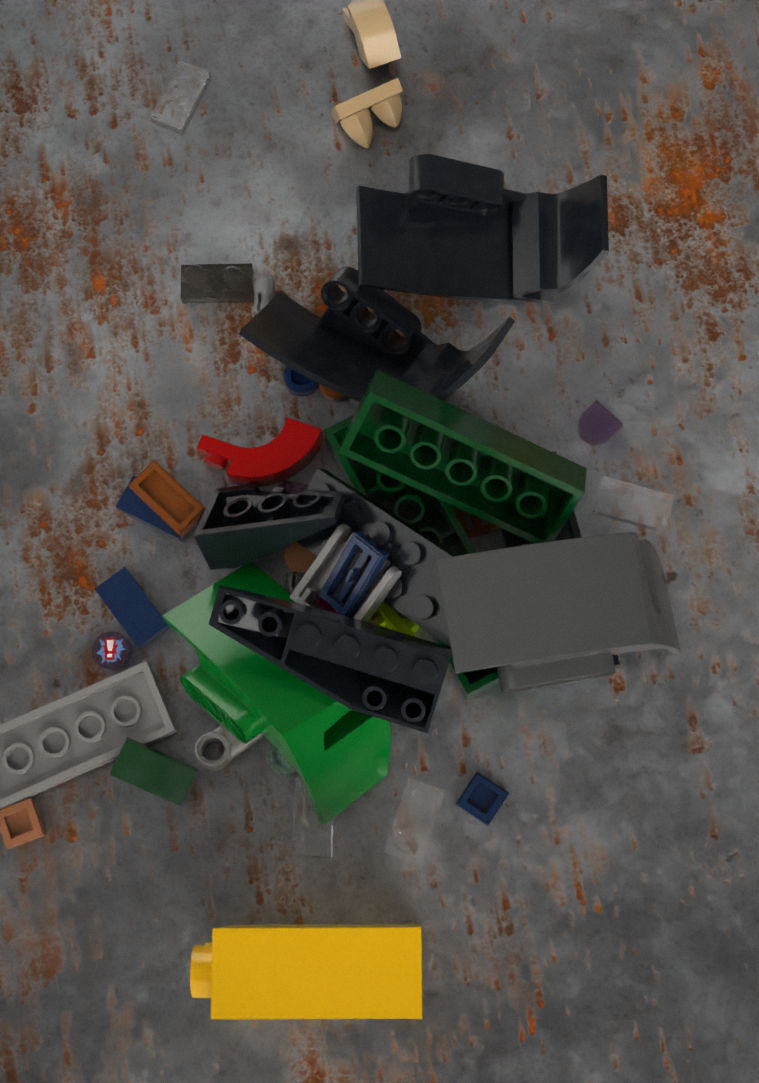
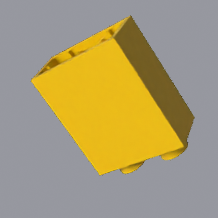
M421 924L228 925L212 928V942H206L205 945H194L192 949L190 963L192 998H211V1019H422Z

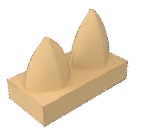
M395 78L334 106L330 112L335 124L341 123V126L353 141L365 148H369L373 134L369 109L372 108L375 115L385 124L398 127L402 116L400 94L403 92V88L399 79Z

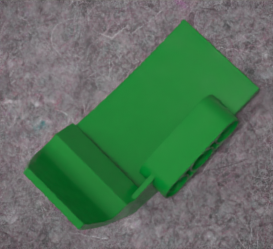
M251 562L162 615L163 620L195 648L200 662L181 675L180 681L188 695L243 744H247L261 733L275 745L285 760L301 776L320 822L326 825L387 776L390 761L389 721L347 708L209 625L220 585L294 602L290 598V593Z

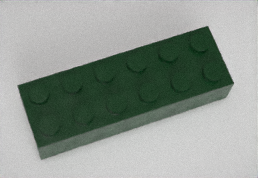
M376 370L346 430L339 453L535 544L555 540L585 493L587 468L380 370Z

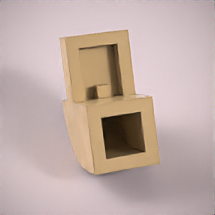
M354 0L350 5L342 9L345 23L354 32L360 58L369 69L402 58L395 29L383 0Z

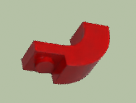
M287 417L281 432L265 445L244 448L202 434L197 449L204 459V463L219 470H224L225 467H228L226 474L231 483L236 485L253 484L262 487L283 482L302 471L319 452L324 442L322 429Z

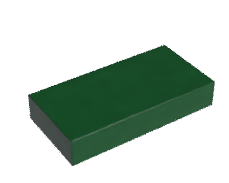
M127 737L109 775L181 806L196 776L197 768Z

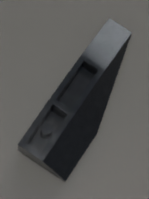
M222 585L218 588L209 620L210 626L347 708L428 733L452 655L451 647L341 614Z

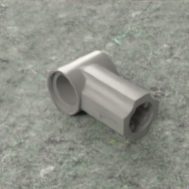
M221 725L214 731L203 734L198 739L195 753L200 763L206 769L219 771L226 768L232 759L264 736L260 733L247 744H243ZM212 742H219L225 747L223 756L216 761H210L204 757L205 748Z

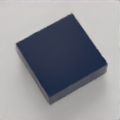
M477 771L456 802V805L488 826L509 795V792Z

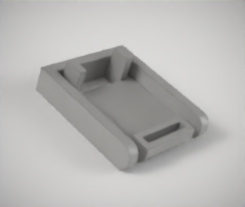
M341 524L336 528L290 595L294 602L324 610L316 602L320 597L321 589L352 535L349 537L352 529L348 525ZM359 548L333 594L335 597H337L345 583V578L349 571L353 569L363 549ZM386 560L356 613L351 618L368 622L400 578L402 571L395 566L389 568L391 563L389 560Z

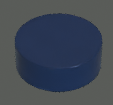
M286 366L283 377L285 386L290 393L295 396L305 397L313 394L318 389L319 384Z

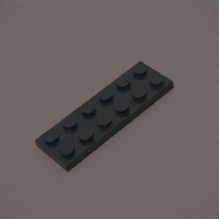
M317 468L307 489L342 492L345 500L337 523L297 541V543L318 556L339 525L346 524L352 529L349 537L354 532L362 531L367 535L365 539L368 541L373 540L378 544L377 548L379 550L384 549L389 553L387 558L391 563L389 568L395 566L402 571L400 578L383 602L451 647L437 560L458 555L326 469Z

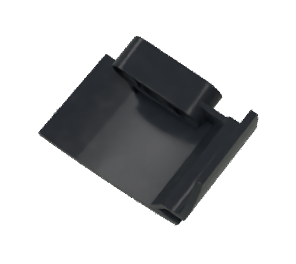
M419 154L411 157L409 160L408 192L398 193L360 185L356 188L359 286L445 298L534 303L541 300V290L561 293L579 282L609 252L607 176L599 175L574 188L556 194L543 192L526 194L504 189V173L500 170L433 154Z
M342 267L321 289V298L328 307L321 318L281 291L240 330L239 334L268 355L298 373L358 402H361L376 370H380L444 401L462 387L492 357L515 320L509 316L487 338L467 351L459 350L449 342L437 345L421 333L422 324L414 313L384 290L359 286L358 270L352 267ZM339 285L343 286L346 289L347 293L342 291ZM367 307L373 309L376 315L372 314ZM397 330H400L405 337L401 336Z

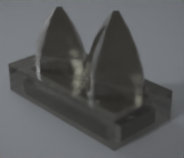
M252 263L181 265L180 298L182 303L253 302Z

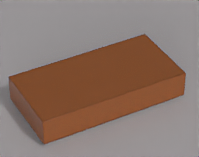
M155 460L128 485L181 538L201 520L206 509Z

